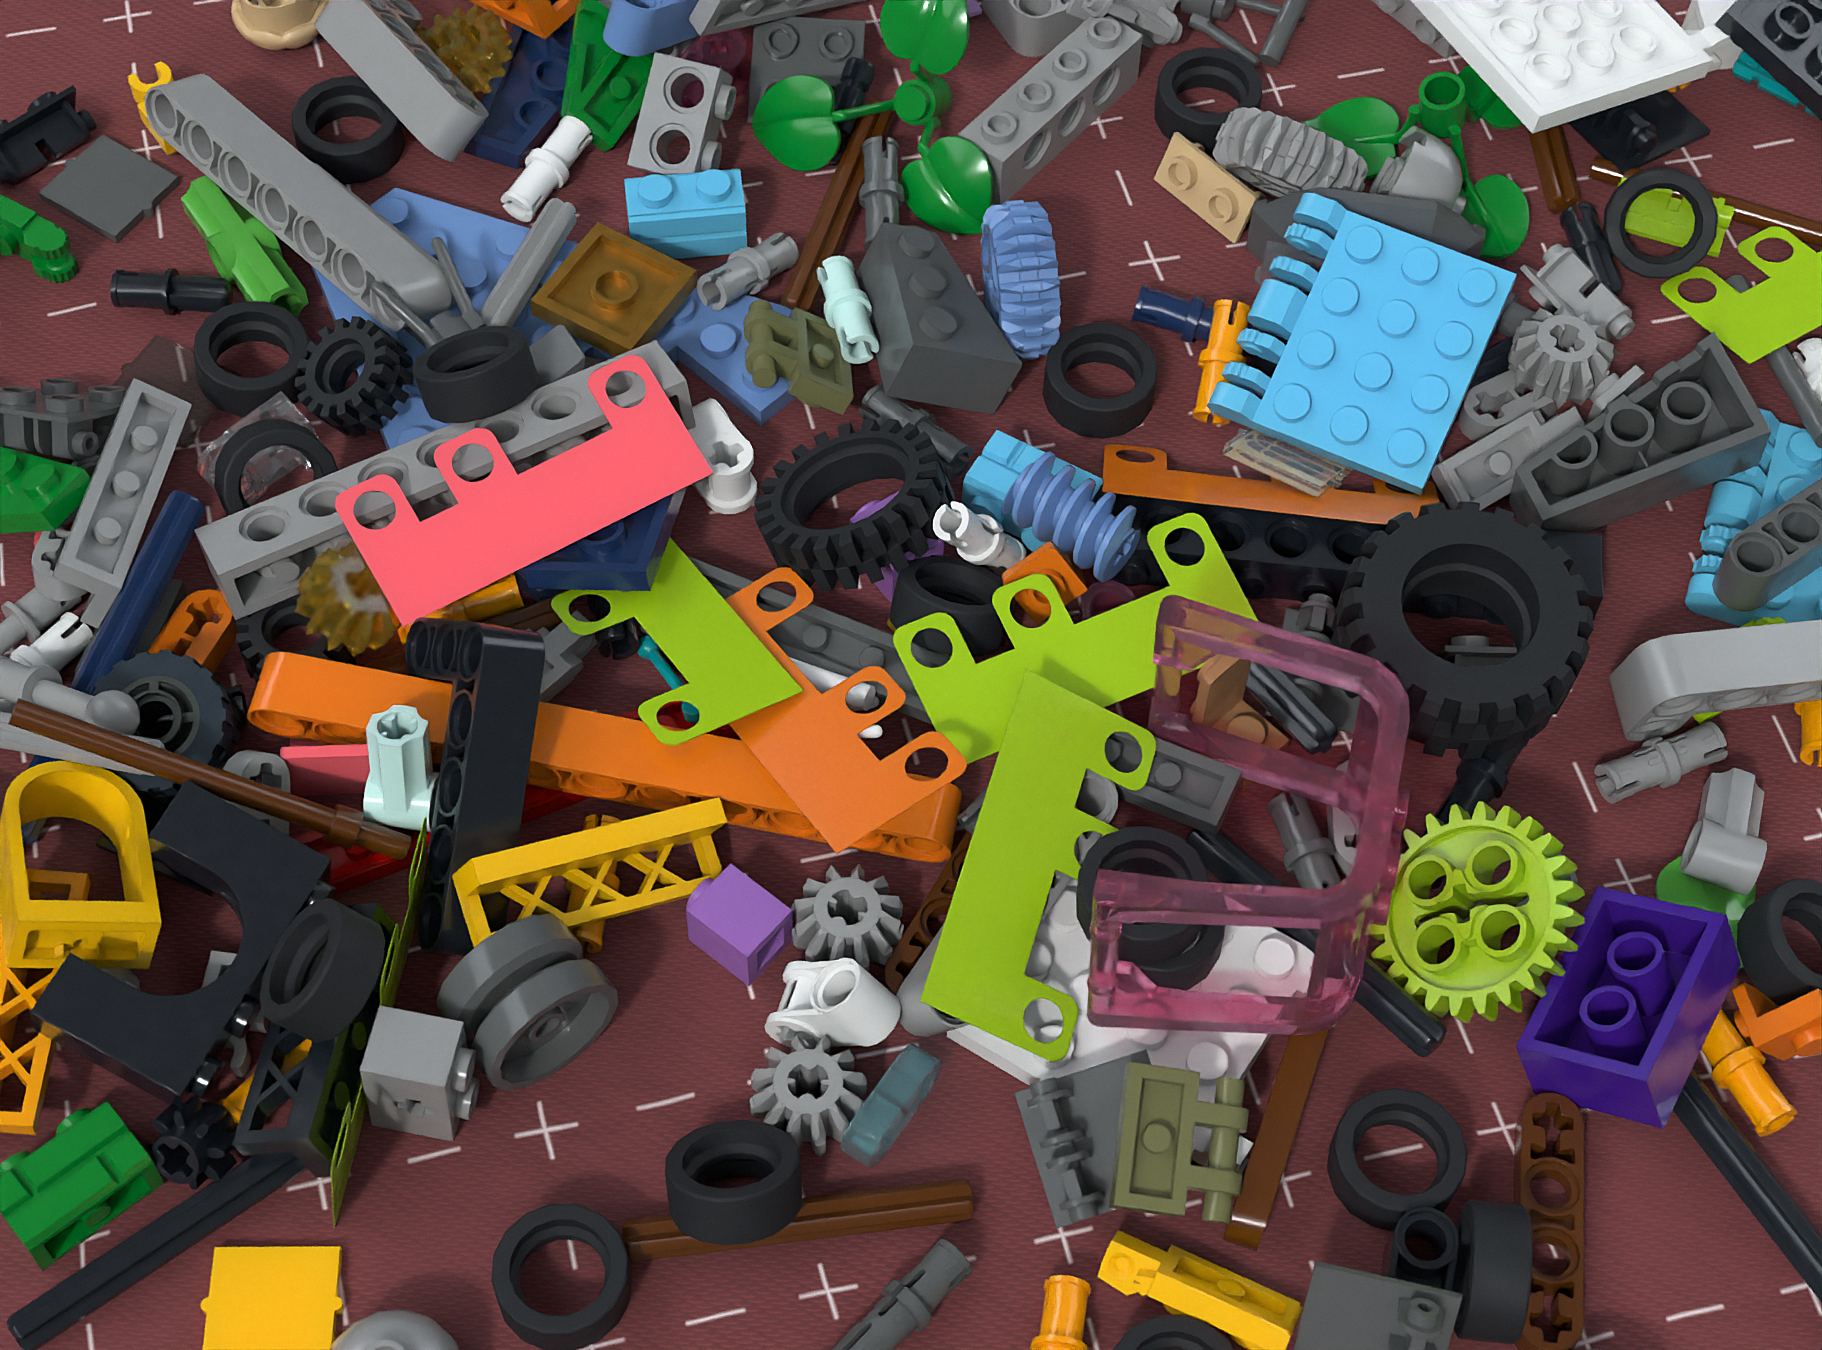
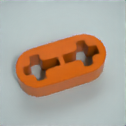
M211 589L198 590L188 595L178 605L148 652L153 654L160 653V650H169L181 657L185 654L194 658L213 674L236 640V634H238L237 620L234 619L220 591ZM214 614L218 615L220 621L217 624L207 622L199 631L196 624L198 619L209 621Z

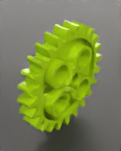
M1478 802L1471 819L1468 812L1454 804L1451 805L1449 824L1446 825L1430 813L1426 815L1428 834L1421 838L1409 829L1403 832L1409 846L1405 854L1387 849L1385 852L1388 860L1395 866L1392 874H1373L1372 879L1385 888L1383 897L1366 900L1365 905L1382 916L1381 920L1365 928L1368 935L1378 941H1384L1383 944L1371 954L1372 958L1384 966H1391L1386 974L1402 988L1404 987V990L1420 1004L1425 1002V1008L1437 1017L1443 1018L1450 1009L1451 1016L1463 1023H1469L1474 1008H1476L1478 1014L1491 1022L1496 1021L1499 1001H1502L1507 1007L1519 1013L1523 1011L1521 991L1527 988L1542 998L1546 995L1544 985L1539 978L1544 971L1562 977L1565 974L1561 964L1554 959L1557 951L1572 952L1578 950L1579 946L1564 935L1566 927L1585 923V918L1567 906L1568 903L1576 901L1585 895L1581 887L1573 881L1565 880L1578 868L1565 855L1558 856L1564 846L1561 841L1550 833L1543 835L1545 827L1532 817L1528 816L1521 821V815L1509 806L1505 805L1496 816L1495 810L1484 802ZM1511 860V868L1507 877L1501 882L1492 885V875L1495 869L1501 863ZM1447 875L1443 891L1438 896L1429 899V890L1432 883L1437 878ZM1529 896L1527 904L1518 907L1511 906L1524 901ZM1481 902L1484 905L1477 906V903ZM1431 916L1437 917V918L1430 919V920H1428V921H1426V922H1423V923L1419 926V922H1420L1421 919L1427 918V917H1431ZM1470 917V920L1465 921L1462 918ZM1519 924L1520 934L1517 941L1511 947L1501 950L1500 944L1504 932L1509 927ZM1454 938L1455 947L1451 956L1446 961L1438 964L1437 953L1440 947L1446 941Z

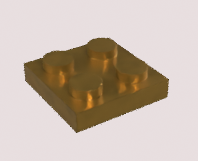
M597 222L530 300L532 315L555 327L563 324L571 335L616 357L650 343L696 288L697 270Z

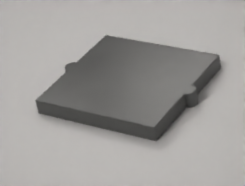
M102 134L75 160L68 159L65 162L66 168L39 192L41 201L118 244L145 217L151 218L155 215L154 208L180 185V181L177 175Z

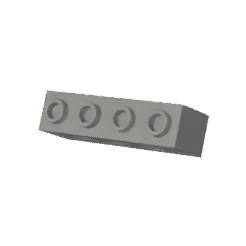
M1109 14L1098 18L1090 16L958 134V136L969 139L977 144L989 161L993 176V205H1001L1008 201L1137 83L1143 39L1142 34Z

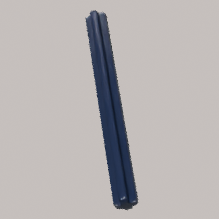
M179 490L170 493L70 688L93 695L97 688L95 683L102 675L106 676L114 669L113 665L122 659L125 661L129 660L195 532L194 530L197 528L205 512V506L193 495ZM34 755L28 769L42 763L66 760ZM47 818L31 821L21 827L23 844L31 845L37 840Z

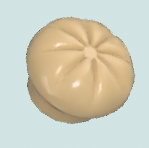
M233 0L231 16L240 34L253 44L273 51L285 48L297 49L307 45L320 34L315 28L314 23L330 0Z

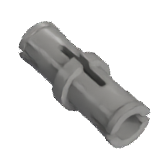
M778 232L755 247H742L729 256L726 264L702 275L698 279L697 292L699 298L706 306L712 303V310H721L741 295H752L760 292L768 286L770 278L786 269H790L797 263L799 251L796 243L790 236L783 240L784 233Z
M1710 721L1665 740L1657 736L1643 742L1641 749L1629 755L1597 765L1594 769V774L1597 776L1606 774V776L1596 778L1595 782L1603 798L1611 804L1657 785L1664 789L1679 783L1681 776L1692 770L1724 760L1727 757L1728 751L1722 747L1727 746V742L1720 728Z

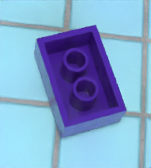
M1597 887L1583 914L1585 923L1577 926L1571 938L1579 946L1578 950L1572 952L1564 951L1559 964L1565 970V974L1563 977L1552 975L1545 988L1546 995L1540 998L1516 1045V1049L1534 1094L1557 1093L1566 1096L1577 1106L1664 1129L1741 966L1740 958L1727 915Z

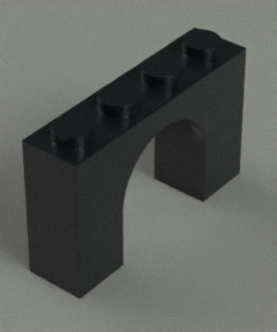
M188 780L185 781L149 834L151 857L215 892L231 906L243 930L240 948L231 965L219 978L204 988L183 995L161 996L140 991L76 955L69 953L29 1012L35 1031L169 1105L173 1103L179 1107L193 1095H198L201 1099L208 1095L225 1064L224 1061L218 1059L219 1054L232 1035L242 1039L257 1018L261 1009V1003L255 998L261 990L262 978L270 956L283 932L296 916L313 902L326 898L332 899L336 889L335 886L329 884L331 879V859Z

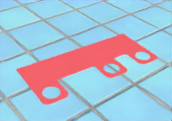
M628 355L594 371L589 376V390L613 429L518 475L496 437L488 429H472L438 446L434 452L435 464L458 504L421 522L396 480L389 475H376L341 492L335 500L337 513L403 627L713 474L707 461L643 358L637 355ZM631 371L643 379L646 385V395L641 403L634 407L624 408L610 401L606 394V383L616 372ZM467 444H478L485 447L491 453L494 461L493 470L490 475L478 482L465 481L457 476L452 467V458L460 447ZM369 491H380L392 498L396 506V514L388 526L381 529H368L358 523L353 509L356 500L362 494Z

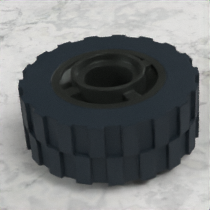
M160 650V653L150 654L148 651L135 654L136 657L128 661L122 659L113 665L114 669L106 676L102 675L95 683L97 688L92 696L107 690H118L134 699L140 711V722L133 734L134 736L150 738V730L153 723L161 716L173 714L174 720L170 731L163 737L156 739L160 740L168 751L219 768L223 761H228L232 757L235 745L239 744L240 733L237 731V722L240 721L238 709L231 702L233 699L232 695L205 666L203 667L194 658L185 654L181 657L169 650ZM104 768L126 781L140 799L149 802L152 799H158L162 803H171L183 786L156 775H139Z

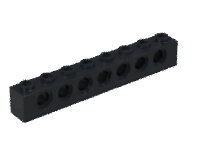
M1114 493L1116 501L1111 514L1117 516L1127 506L1132 505L1135 507L1137 512L1132 528L1135 530L1140 529L1141 537L1133 555L1125 566L1109 581L1122 586H1138L1140 584L1161 587L1170 586L1147 542L1148 532L1152 527L1183 514L1196 513L1205 519L1219 547L1229 550L1222 551L1247 599L1266 597L1295 600L1304 603L1308 601L1310 595L1319 593L1331 597L1333 604L1337 605L1351 564L1342 561L1352 563L1354 558L1359 557L1363 543L1373 532L1382 530L1385 532L1387 525ZM1175 529L1165 539V543L1168 544L1165 545L1168 557L1179 565H1194L1204 555V542L1191 529ZM1542 529L1548 533L1545 542L1552 549L1558 545L1562 546L1574 561L1569 573L1571 576L1579 574L1583 577L1589 592L1584 606H1588L1591 609L1594 621L1603 599L1602 535ZM1436 594L1425 596L1402 608L1403 612L1420 613L1436 619L1458 617L1486 620L1495 625H1505L1492 610L1483 604L1459 595Z

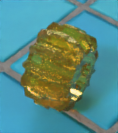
M352 542L342 547L339 552L328 548L325 552L320 553L313 562L312 567L306 568L298 581L299 586L297 590L301 595L297 600L295 612L311 618L307 623L306 635L321 632L328 637V651L338 647L340 643H344L353 657L364 652L367 647L377 651L388 643L393 636V632L398 631L402 625L363 556H361Z

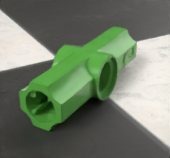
M205 175L192 181L187 193L181 197L185 213L204 238L208 253L221 278H225L232 285L236 284L246 301L268 302L287 309L298 319L303 307L309 303L307 293L284 261L274 233L256 217L252 216L249 211L208 176Z

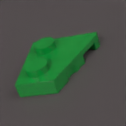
M580 0L576 6L561 117L573 116L585 123L591 131L589 135L593 136L592 143L605 153L614 146L642 106L655 52L635 57L618 53L610 48L603 38L609 10L598 0Z

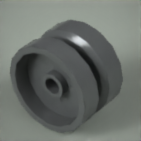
M552 914L531 915L508 924L481 941L458 962L442 984L436 1000L439 1015L442 1018L464 1022L466 1042L472 1045V1050L476 1051L475 1063L494 1087L504 1091L526 1088L550 1077L574 1061L595 1042L611 1022L619 1004L616 988L598 965L583 959L582 945L564 922Z

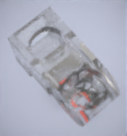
M282 391L224 431L223 435L212 442L199 457L197 464L198 473L215 492V463L224 443L241 427L262 419H287L308 428L319 439L313 425ZM271 446L259 451L246 463L241 474V491L245 501L249 505L256 502L264 495L271 484L300 464L309 471L312 469L309 460L300 451L288 446Z

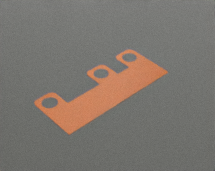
M1109 444L1104 447L1102 492L1111 491L1116 494L1387 525L1388 520L1403 512H1411L1413 517L1417 518L1422 505L1439 502L1435 485L1430 481L1427 482L1421 496L1393 491L1386 487L1385 484L1387 482L1375 477L1372 478L1375 494L1334 489V483H1332L1314 496L1270 476V482L1167 470V454L1155 448L1122 444ZM1122 450H1138L1153 455L1155 460L1146 463L1130 462L1119 458L1116 453ZM1278 463L1270 465L1282 472L1289 469ZM1281 463L1292 469H1302L1310 471L1299 465ZM1305 466L1333 479L1332 473L1320 467ZM1319 475L1321 477L1319 481L1328 485L1331 482H1333L1332 480ZM1318 481L1307 482L1320 489L1327 486Z
M780 567L726 598L725 601L804 692L733 721L729 725L836 854L961 776L967 768V762L954 745L942 733L936 731L920 735L881 761L873 754L857 734L899 709L906 700L905 692L883 668L868 666L821 694L766 632L809 606L814 598L813 591L796 572L788 567ZM783 581L795 587V600L790 606L781 611L768 612L762 610L757 605L756 598L758 593L770 583ZM875 681L881 683L886 688L887 699L874 712L859 714L851 711L846 705L848 692L859 683ZM926 747L942 750L948 758V765L939 777L930 781H916L907 775L905 763L912 753Z

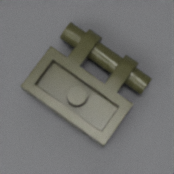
M766 300L752 302L749 306V313L744 318L743 327L744 337L749 343L745 350L746 370L752 375L753 383L760 388H768L776 382V375L788 379L789 394L796 396L804 404L814 408L823 407L843 415L854 395L851 364L844 360L841 355L836 330L829 326L825 319L795 307L790 316L787 317L772 311L771 304Z
M1137 1062L1127 1063L1124 1072L1109 1207L1180 1218L1185 1216L1187 1191L1192 1190L1205 1193L1202 1213L1203 1222L1230 1225L1233 1197H1240L1242 1174L1235 1172L1239 1133L1247 1132L1249 1110L1242 1108L1245 1081L1235 1078L1218 1077L1214 1103L1197 1101L1200 1072ZM1194 1126L1211 1129L1207 1167L1190 1165Z

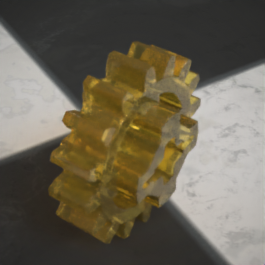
M474 5L467 14H465L460 6L454 8L451 16H447L446 19L439 13L434 17V26L429 29L420 26L416 30L422 41L473 95L478 91L488 94L492 90L489 85L490 79L503 77L506 73L500 63L506 62L513 57L512 52L507 47L513 42L512 38L493 11L488 10L484 13L479 5Z

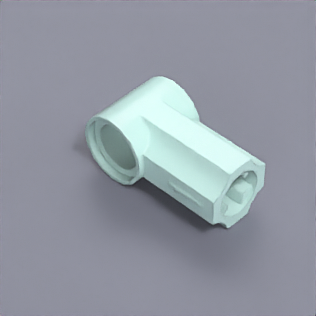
M393 705L382 713L372 714L366 728L370 772L364 792V819L382 826L421 831L426 817L427 832H431L439 773L433 772L429 721L422 719L415 707Z

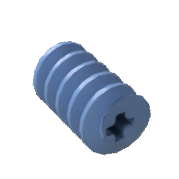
M1051 451L1045 452L1038 460L1028 465L1012 484L1004 498L1001 515L1012 513V520L1020 528L1032 526V534L1036 539L1041 542H1048L1053 539V543L1063 555L1073 553V562L1081 569H1089L1094 566L1093 575L1101 583L1108 582L1125 566L1140 541L1141 530L1132 528L1137 510L1132 505H1129L1117 516L1111 514L1116 501L1114 493L1111 491L1107 492L1096 503L1093 502L1091 498L1096 482L1088 478L1076 489L1072 488L1071 484L1076 473L1075 467L1070 464L1066 465L1054 476L1051 474L1056 459L1055 454Z

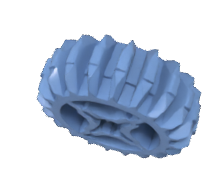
M1005 201L1001 205L990 206L983 216V223L981 225L982 238L980 239L981 279L984 289L983 300L985 301L987 311L1020 361L1035 360L1040 356H1047L1048 350L1051 346L1056 345L1060 337L1061 300L1059 286L1061 283L1058 277V261L1056 259L1055 241L1052 237V225L1048 221V214L1038 201Z

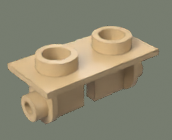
M1179 132L1174 133L1154 177L1155 181L1234 244L1238 243L1247 222L1251 220L1254 201L1266 199L1263 193L1260 191L1253 192L1205 154V148L1200 143H1191Z

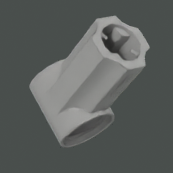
M1732 768L1722 773H1711L1703 786L1698 821L1689 835L1680 862L1681 873L1743 896L1748 895L1752 890L1762 869L1767 851L1766 840L1758 838L1765 792L1758 787L1754 774L1738 768Z

